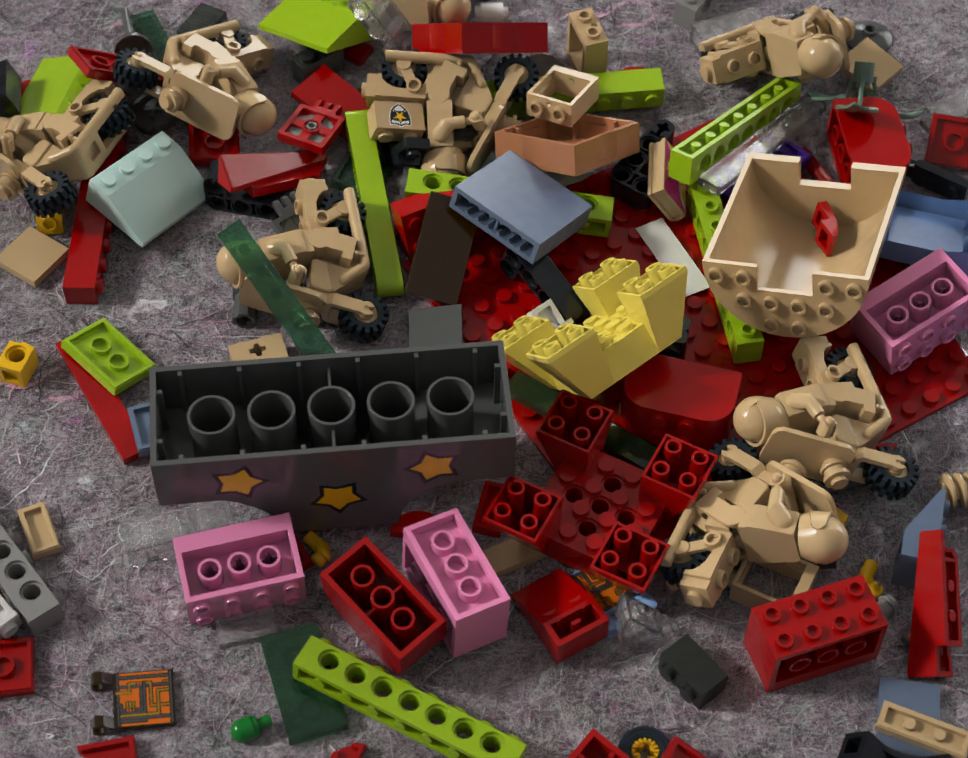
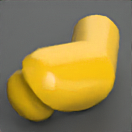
M313 531L307 533L303 542L315 551L311 556V560L316 566L323 567L332 558L330 546Z
M866 559L858 575L863 574L876 599L883 593V586H878L879 582L873 579L879 565L872 559Z

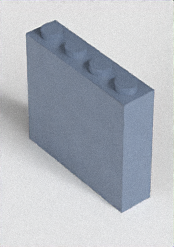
M511 150L456 185L449 207L532 265L584 227L592 209L591 204Z

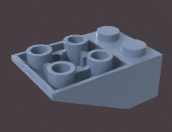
M942 488L904 530L894 559L891 584L915 589L919 535L921 531L942 529L945 532V539L947 525L943 523L944 518H947L950 501L945 500L946 488Z

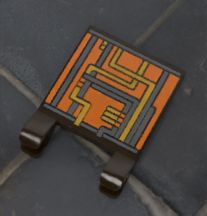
M173 669L114 674L100 671L91 673L92 691L99 692L113 687L114 717L94 716L92 718L94 735L100 736L121 730L176 726Z

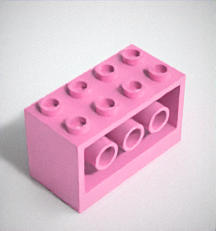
M939 248L867 292L863 305L851 319V331L890 375L898 370L903 371L917 358L926 357L941 343H948L957 333L964 329L968 330V276Z
M457 507L404 527L402 568L411 584L446 620L447 636L443 638V641L453 659L506 637L511 599Z
M289 512L172 538L190 624L206 625L212 623L217 618H237L243 615L244 612L253 610L264 612L271 609L272 606L283 603L285 605H294L299 603L301 599L306 598L305 577Z

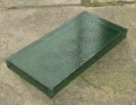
M317 621L259 637L289 746L349 729L341 702L293 678V662L311 635L322 639ZM330 665L324 667L326 669L331 670Z

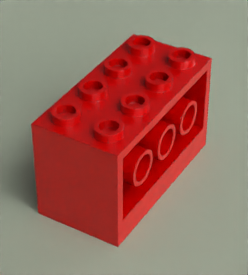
M863 574L751 608L743 643L766 692L769 693L875 660L887 631L888 623Z

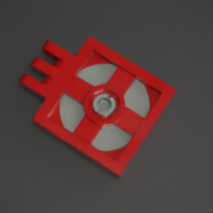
M318 99L312 107L301 103L277 132L278 141L323 156L346 126V118L340 116L342 106L336 105L333 108V103L327 102L325 104V101L322 99Z

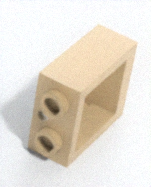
M592 8L568 13L566 56L573 70L583 73L606 72L609 40Z
M554 65L526 93V115L572 127L598 99L599 77ZM556 92L574 97V99L568 103L551 98V96Z
M739 559L738 564H741L738 571H732L727 584L728 587H731L728 599L749 608L776 601L777 599L744 585L754 562L748 561V559ZM803 559L799 562L757 563L799 581L793 595L811 590L819 570V566Z

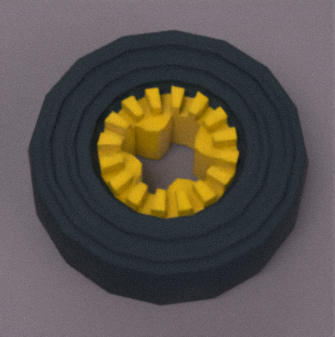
M639 726L630 729L623 735L618 748L628 755L629 758H640V753L643 749L649 750L650 756L647 758H661L670 741L662 731L654 727Z

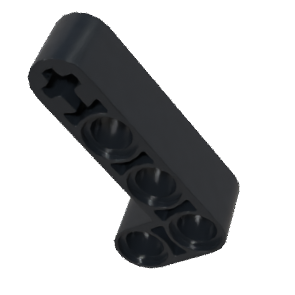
M665 119L654 122L640 138V152L621 159L613 167L610 175L609 192L614 198L638 210H647L652 207L653 201L648 196L647 177L649 143H657L662 138H666L671 146H673L675 127L672 122Z
M219 159L211 162L203 181L205 200L209 207L218 211L275 220L279 217L272 206V202L279 200L282 204L281 197L287 195L290 199L289 193L297 190L291 189L258 197H252L244 190L230 193L218 183Z
M507 248L500 260V265L508 278L513 280L521 276L541 303L551 298L565 321L572 318L574 321L572 324L578 325L590 316L587 307L547 254L532 265L511 249Z

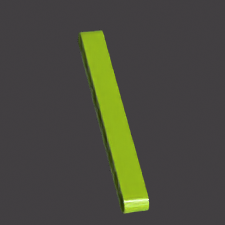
M368 110L344 112V118H346L345 130L358 197L360 198L359 204L363 202L365 205L364 210L367 211L363 227L376 296L383 298L404 295L403 277L376 140H370Z

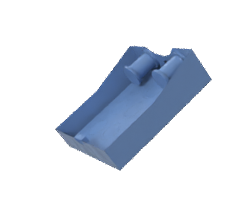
M901 191L879 258L913 265L941 248L968 276V201L943 200Z

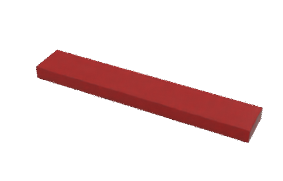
M61 341L55 343L59 354L124 465L141 458L138 454L128 412L118 395L113 396L62 349Z

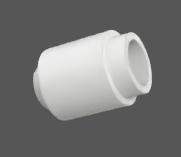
M503 2L480 3V6H474L475 22L508 21V7H504Z

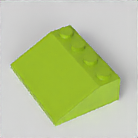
M283 0L258 24V29L318 51L330 53L378 38L379 10L370 7L368 3L352 0Z
M69 56L43 58L21 97V114L19 115L37 112L64 114L86 84H89L93 79L87 78Z

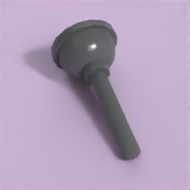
M122 8L120 14L125 34L115 43L114 53L119 54V51H125V48H129L131 51L133 48H137V51L144 49L147 54L149 52L153 53L150 40L146 36L134 32L129 9Z

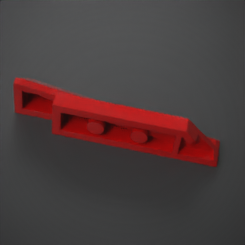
M314 152L222 154L219 156L218 183L230 193L244 190L252 197L296 189L299 180L322 178V173L326 172L327 154L324 153L323 156Z

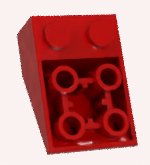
M454 190L437 193L452 197ZM429 193L414 194L390 203L399 245L411 261L413 260ZM478 226L476 227L474 237L482 234L481 228Z
M561 568L510 594L557 664L608 636L609 618L594 597Z

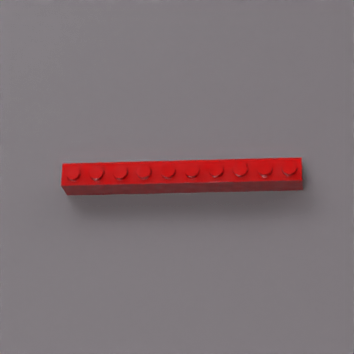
M130 127L93 177L120 160L122 156H126L127 145L125 137H129ZM90 179L81 180L62 287L67 304H98L100 294H104L105 291L103 273L108 271L106 253L111 252V238L109 235L114 232V223L86 201Z

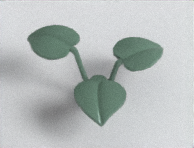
M855 62L854 74L850 75V82L844 94L836 96L825 95L809 88L808 97L822 102H833V99L851 98L849 95L855 82V87H859L858 103L854 101L849 105H836L835 109L845 112L878 113L879 109L876 107L862 106L864 88H870V83H872L875 97L880 98L877 77H874L875 63ZM924 108L914 112L898 114L900 119H913L919 117L923 113Z

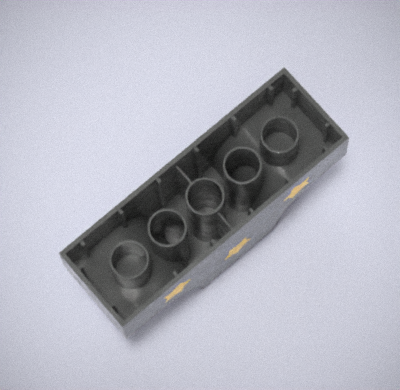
M503 340L150 367V468L159 506L223 500L246 504L263 510L271 516L289 512L294 532L399 523V518L404 508L416 497L430 489L453 481L515 476L516 431Z

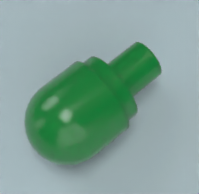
M267 714L256 718L255 715H248L236 720L230 728L231 737L238 743H247L257 739L258 736L262 735L261 730L273 726L271 716Z

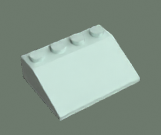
M161 131L90 179L86 201L138 245L144 247L206 202L203 187L204 179L181 146Z

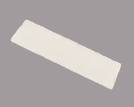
M663 218L635 228L660 263L686 266L688 274L685 297L710 288L704 275Z

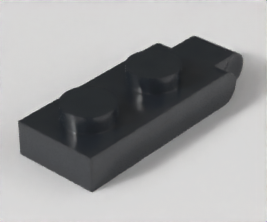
M910 159L906 176L910 177L913 183L950 200H966L968 195L967 179L919 159L915 161Z

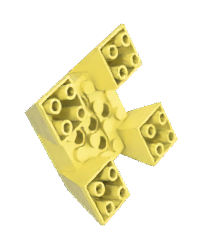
M608 258L600 264L601 268L595 272L591 271L582 275L578 279L579 283L572 287L593 315L583 322L584 326L565 323L555 330L549 319L524 315L513 322L514 326L507 331L501 330L491 337L492 341L503 340L506 361L547 387L560 391L564 389L573 394L593 399L682 337L688 274L686 266L656 262L645 269L646 273L640 276V266L636 260Z

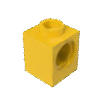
M10 340L0 356V381L26 388L39 365L35 347L25 342L19 343Z

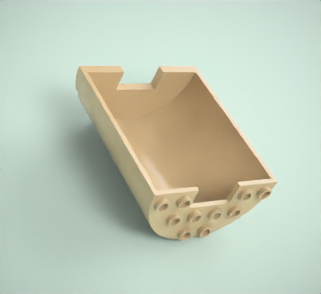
M749 152L702 260L704 275L714 296L736 318L768 334L795 338L812 337L831 332L846 324L856 315L866 298L903 186L906 167L853 162L851 166V184L801 179V157ZM822 201L828 202L838 224V237L832 255L826 257L815 242L817 229L811 223L817 202Z

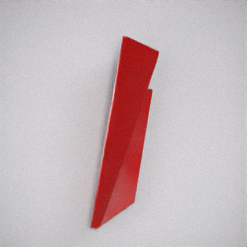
M942 529L921 531L919 535L907 676L910 678H952L953 669L950 647H962L958 556L954 549L946 548L944 543L945 532Z

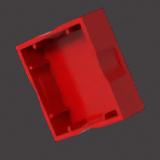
M548 22L412 24V51L416 48L418 52L444 54L548 53Z

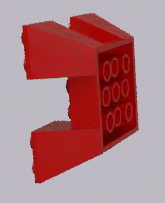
M562 389L536 431L555 469L545 489L516 476L508 477L483 516L482 521L529 548L627 592L644 594L670 548L669 544L655 537L664 523L695 502L719 456L666 433L646 469L642 470L603 453L614 411Z

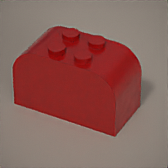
M870 96L863 97L862 106L876 107L879 109L878 113L845 112L835 109V106L849 105L854 101L858 103V97L833 99L826 136L840 183L851 184V166L853 162L906 167L907 174L912 156V144L910 141H907L906 126L904 123H901L897 109L885 99Z
M656 354L625 376L620 412L622 426L630 435L653 444H660L667 433L709 451L710 448L715 450L713 446L715 443L721 445L723 439L726 438L728 440L743 373Z
M366 536L320 573L323 591L332 606L377 656L398 675H402L447 636L446 620Z

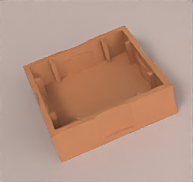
M584 113L572 127H568L536 117L530 121L495 131L496 159L511 150L539 170L576 177L640 152L639 122Z

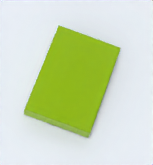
M104 317L61 341V348L113 396L150 376V367H157L151 359Z

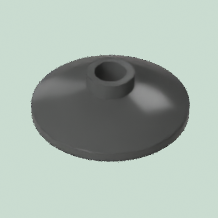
M861 20L854 22V38L846 41V45L852 50L868 37L884 51H887L892 43V35L884 25L878 22Z

